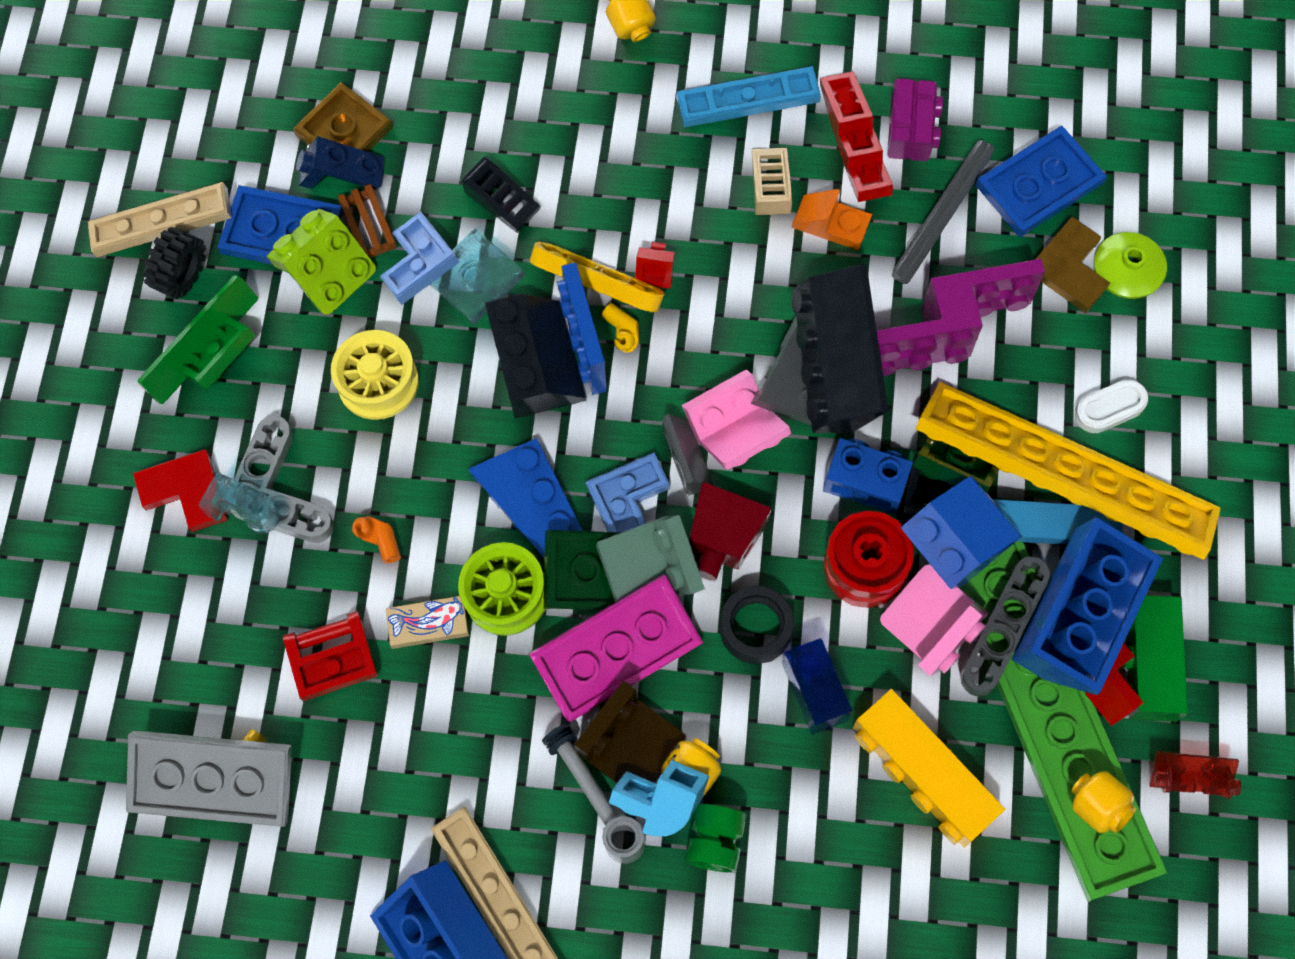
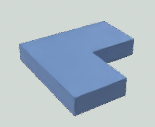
M419 212L392 232L408 255L380 275V277L400 304L403 305L460 261L422 212Z
M655 453L586 481V487L607 532H624L646 524L637 503L670 489L668 479Z

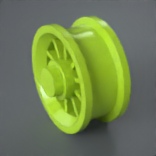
M494 543L476 551L464 564L458 581L459 596L471 619L481 629L494 635L510 636L526 631L542 617L545 612L544 573L538 560L530 551L513 543Z

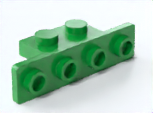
M233 275L141 375L137 381L138 384L159 404H164L186 379L207 390L221 377L224 370L234 359L244 352L246 346L256 336L248 326L238 321L256 303L258 296L240 276Z

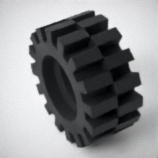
M169 227L168 231L164 230L161 232V239L157 237L154 240L155 247L149 249L147 254L150 257L145 259L143 266L147 268L143 271V277H146L144 283L148 287L171 298L178 299V297L182 298L185 296V291L189 292L192 289V282H197L198 277L196 275L198 271L202 272L204 267L201 265V262L205 261L206 255L203 254L206 251V246L203 245L204 241L176 227Z

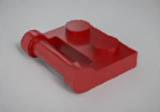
M359 611L347 614L346 619L298 635L295 632L283 635L298 694L303 702L378 676ZM352 633L353 641L302 657V649Z

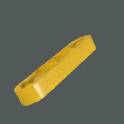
M535 242L529 260L533 265L563 277L561 266L576 262L583 286L644 311H659L665 294L661 289L558 246L545 242Z

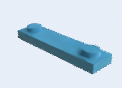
M813 66L676 91V99L683 127L685 128L819 103L821 94Z
M993 500L1022 535L1016 542L1068 544L1075 528L1095 517L1124 534L1121 522L1111 521L1103 514L1083 505Z

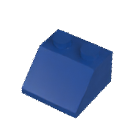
M969 476L928 503L901 527L950 589L964 586L1022 537L1020 532L973 476Z

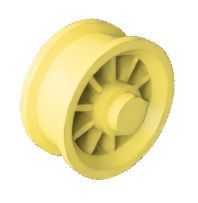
M368 330L357 333L339 346L332 359L331 377L346 408L359 417L372 420L392 417L403 411L412 402L417 393L419 376L412 354L406 343L393 333L383 330Z

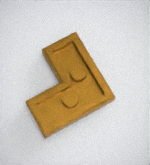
M1071 217L1035 260L1042 259L1045 274L1041 282L1087 314L1107 290L1110 282L1082 263L1097 246L1101 236L1074 217Z

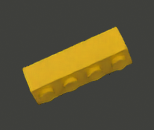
M892 688L856 720L853 729L857 733L854 737L860 746L868 753L874 751L885 762L882 767L887 775L896 783L902 781L913 792L910 795L912 801L925 814L931 812L940 821L939 829L951 843L956 845L959 842L965 848L1006 810Z

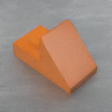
M839 189L804 195L792 223V228L859 251L871 222L872 214L838 203L841 191Z

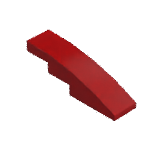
M854 71L820 78V86L830 123L857 201L863 202L893 195V184L883 163V149L873 128V114Z

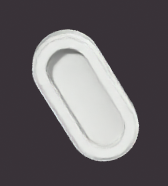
M1122 380L1085 396L1079 402L1075 410L1076 422L1083 430L1090 433H1100L1142 413L1148 403L1147 391L1140 383L1134 380Z

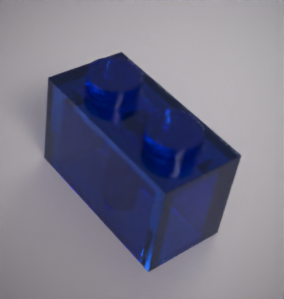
M822 638L785 651L782 665L811 735L847 722L853 710Z

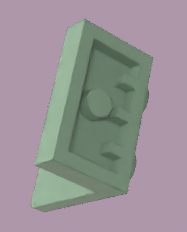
M680 515L665 516L596 543V548L615 602L661 575H666L676 595H691L705 589Z

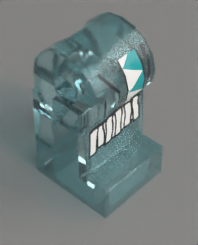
M219 472L216 473L198 504L204 514L210 518L220 521L223 514L227 513L246 522L253 532L259 534L269 533L274 530L280 519L279 512L269 496Z

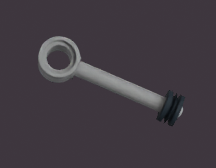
M566 723L553 728L542 739L544 745H547L546 748L549 749L550 755L560 754L603 821L605 827L603 828L602 839L608 855L614 861L622 864L636 861L641 857L645 849V837L640 824L631 817L618 816L612 805L609 804V800L573 746L577 736L573 733V730H570V725ZM624 830L632 832L635 835V842L629 849L620 850L613 845V839L617 833Z

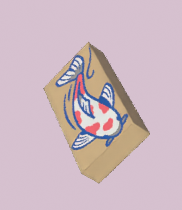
M460 596L386 608L389 640L392 649L469 636L466 610Z

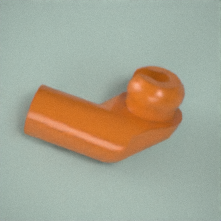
M369 516L360 517L354 521L352 525L353 534L366 542L377 545L384 564L394 563L401 559L395 534L390 524Z

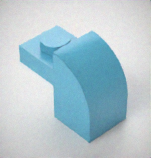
M671 760L661 774L657 784L626 771L613 788L609 804L621 808L629 815L646 819L642 831L644 834L651 836L672 835L686 825L701 802L709 775Z

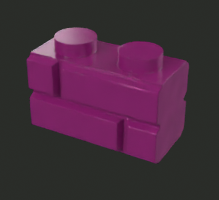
M900 78L895 80L891 95L887 156L889 158L904 160L909 158L915 161H927L930 159L932 148H939L941 127L934 126L935 118L941 117L943 97L937 96L936 82L923 80L915 82L912 79Z

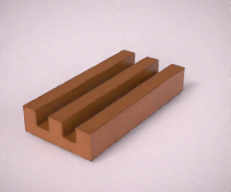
M369 184L364 186L365 190L359 192L358 189L351 191L352 195L345 197L342 194L337 197L353 237L368 257L372 258L397 247L372 185ZM369 199L385 237L386 243L380 245L363 204V201ZM356 204L373 248L366 249L349 206Z

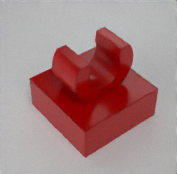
M652 241L650 249L638 248L636 279L656 287L671 289L675 252L665 251L667 243Z

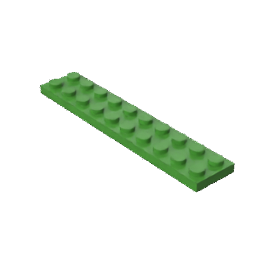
M1015 542L968 583L959 587L989 613L982 621L984 625L994 609L1013 569L1021 559L1029 557L1023 542ZM1032 568L1027 572H1023L1026 578L1019 590L1025 593L1034 580H1038L1035 577L1036 571ZM1012 599L1004 602L1003 609L1007 616L1013 619H1019L1024 616V607L1019 601ZM991 633L987 636V646L993 652L1001 653L1007 650L1008 643L1002 634ZM1013 652L997 687L1087 902L1166 874L1165 866L1135 798L1132 804L1136 808L1133 817L1117 833H1113L1111 830L1106 833H1098L1075 814L1072 804L1076 795L1071 790L1080 777L1086 773L1092 777L1098 772L1107 771L1128 789L1131 790L1097 710L1085 695V692L1042 679L1011 660L1014 655ZM986 659L988 665L990 666L992 662Z

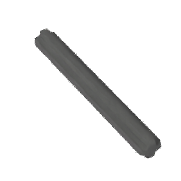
M984 140L977 141L894 267L892 277L902 284H908L991 158L994 147Z

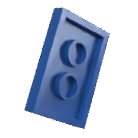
M1061 125L979 177L975 186L1020 238L1104 184L1107 176Z
M238 185L231 206L232 218L226 220L217 248L220 254L272 264L266 256L273 250L275 242L282 236L291 234L300 226L301 219L306 214L322 209L337 215L342 220L344 212L341 205Z
M575 262L561 266L563 280L557 281L560 295L559 303L563 318H567L569 326L568 335L572 350L576 351L577 366L582 384L589 383L592 395L607 392L605 361L577 264Z

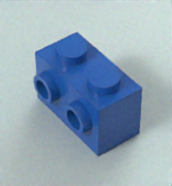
M840 438L825 480L823 492L895 515L913 462L906 460L902 454L895 451L881 452L869 448V445L861 440L848 439L847 441Z

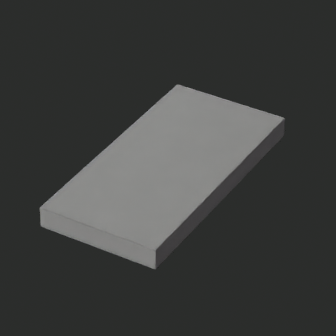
M132 731L128 734L126 812L285 827L288 823L292 745Z

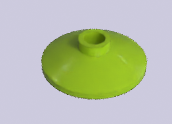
M1134 232L1117 233L1106 238L1098 247L1093 261L1094 272L1110 282L1107 290L1116 296L1127 299H1138L1151 295L1161 286L1167 273V262L1161 248L1150 238ZM1128 257H1133L1137 259L1139 262L1133 263L1128 259Z

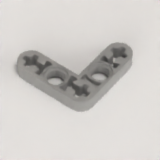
M275 415L268 416L260 421L228 491L227 505L230 509L239 512L247 522L260 526L263 525V527L308 542H324L331 536L334 530V522L329 512L320 505L272 490L294 436L291 427L284 418ZM277 427H279L283 435L282 437L275 436L271 443L267 433L269 431L275 432ZM269 446L271 447L273 452L276 453L275 455L267 451ZM259 459L270 461V469L266 474L262 476L251 474V466L255 461ZM250 494L255 503L262 505L261 512L257 506L245 504L243 509H241L242 507L238 503V499H245ZM278 504H287L291 509L290 515L283 521H274L270 516L271 510ZM301 510L300 514L304 519L315 521L320 516L324 526L316 527L311 532L306 522L298 520L299 511Z

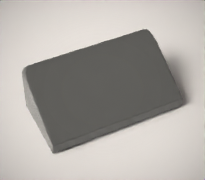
M670 414L665 415L663 418V433L685 493L688 496L699 493L703 482L713 485L689 421Z

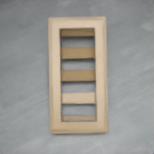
M787 148L752 149L755 215L791 214L792 193ZM760 159H780V162L760 163ZM781 169V173H761V170ZM781 180L780 184H762V181ZM782 191V194L763 195V192Z

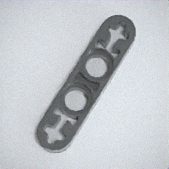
M1033 556L1025 557L1013 569L985 624V629L981 632L962 670L961 684L969 694L985 696L991 693L998 684L1049 582V567L1040 558ZM1032 568L1037 571L1035 577L1038 580H1034L1025 593L1019 590L1026 578L1023 572H1027ZM1012 599L1019 601L1024 607V616L1019 619L1007 616L1003 609L1005 601ZM991 633L1002 634L1008 643L1007 650L1001 653L993 652L987 646V636ZM987 659L992 662L985 674V678L990 683L984 681L980 686L974 683L975 676L970 671L977 672L984 660Z

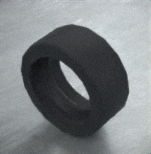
M756 585L742 588L729 597L722 608L719 630L722 643L731 655L742 662L762 664L771 662L784 653L791 642L795 620L792 608L783 595L771 588ZM748 604H765L773 609L778 616L780 623L779 633L775 640L766 646H748L740 641L735 634L734 618L738 611Z

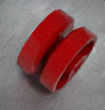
M863 511L851 514L837 524L829 538L825 551L823 572L827 585L839 599L852 606L871 608L886 604L898 595L911 570L914 554L912 541L901 529L902 525L898 520L882 512Z

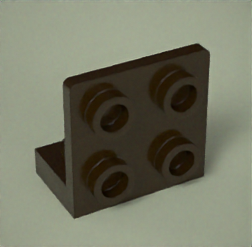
M622 681L574 746L581 758L616 784L626 771L655 783L662 773L661 767L675 746L680 741L686 740V734L639 701L636 689Z

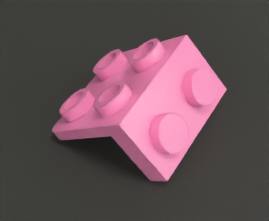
M925 565L881 615L880 621L887 630L922 659L918 666L931 676L939 670L945 674L960 657L956 650L965 640L971 644L986 627L982 621L989 613L959 587L950 589L931 565Z

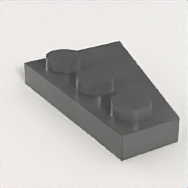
M795 316L780 346L781 351L774 365L769 367L764 377L766 381L760 392L755 394L751 404L812 426L806 410L808 396L806 384L803 383L801 376L803 361L801 348L798 347L796 340L798 325Z

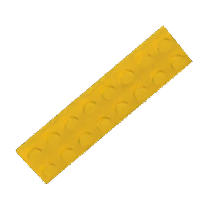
M939 381L915 429L925 433L933 440L945 442L960 449L968 456L978 457L995 465L1003 472L1013 473L1022 477L1038 488L1048 489L1066 497L1076 505H1083L1103 514L1111 521L1121 522L1132 527L1146 537L1156 538L1165 542L1183 554L1193 555L1204 560L1211 549L1221 507Z

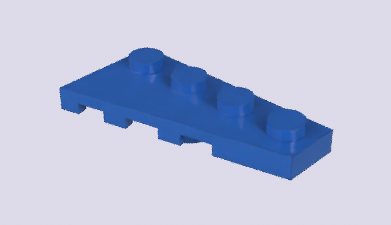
M537 438L468 469L473 479L488 493L490 499L511 520L519 533L529 541L543 561L546 530L583 531Z

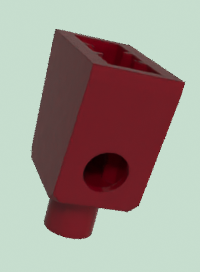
M703 482L689 538L692 553L701 556L697 564L700 576L710 581H716L722 565L739 569L768 525L771 507Z

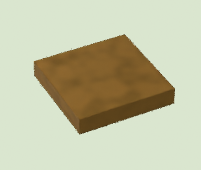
M340 82L293 128V131L298 138L309 146L319 136L369 152L393 128V123L388 117Z

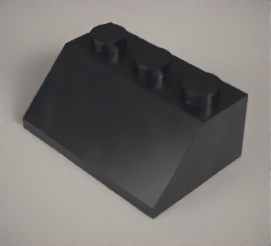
M517 294L485 302L514 419L586 401L558 300Z

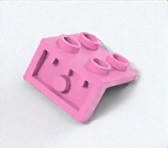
M748 370L742 371L682 405L697 442L726 470L744 464L750 457L766 448L776 446L782 439L791 434L789 426L776 414L751 404L759 390L753 375Z

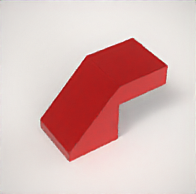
M1125 643L1121 647L1100 694L1094 695L1085 692V695L1111 726L1144 703L1117 671L1135 657Z

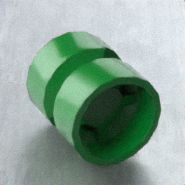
M699 804L694 811L691 829L696 833V836L689 839L685 863L715 872L736 873L740 848L735 842L743 837L747 814L728 807Z

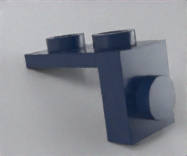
M318 136L306 151L302 150L298 156L296 170L300 171L299 186L313 189L327 175L363 187L371 184L373 190H378L382 184L384 158Z

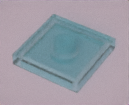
M475 228L452 250L460 262L432 282L430 286L475 325L487 313L485 302L503 298L526 274L521 267Z

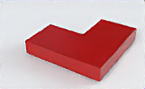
M206 449L133 473L141 505L145 511L180 500L188 529L191 532L228 521L212 462Z

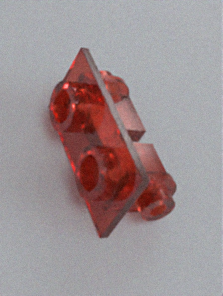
M1156 751L1149 786L1162 788L1163 793H1169L1170 791L1203 792V794L1224 796L1225 799H1231L1233 795L1239 796L1241 792L1240 779H1235L1239 760Z

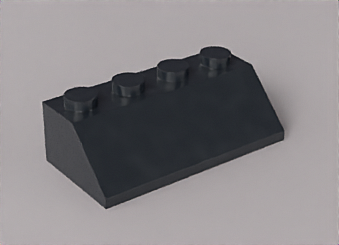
M859 264L807 278L793 290L791 300L798 325L796 340L798 347L801 348L803 361L801 376L803 383L806 384L808 396L807 416L811 421L813 433H853L889 411L867 264Z

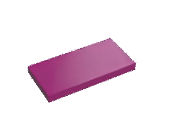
M661 575L531 651L528 655L566 722L570 723L607 701L622 681L632 686L701 645L703 641L666 575Z

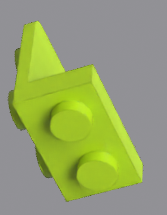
M322 209L306 214L301 219L300 226L291 234L284 235L278 239L273 245V250L266 256L274 267L289 273L315 307L325 315L331 314L376 271L375 264L340 218Z

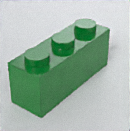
M1146 595L1126 637V646L1135 657L1122 666L1123 669H1127V683L1144 702L1129 714V720L1177 722L1188 714L1182 597Z

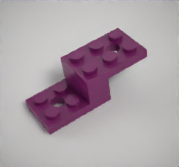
M1042 259L931 278L921 309L924 322L877 330L883 376L890 375L898 369L910 367L911 370H921L929 367L932 363L946 361L949 364H955L971 357L983 327L981 317L997 310L1018 311L1031 305L1045 274Z

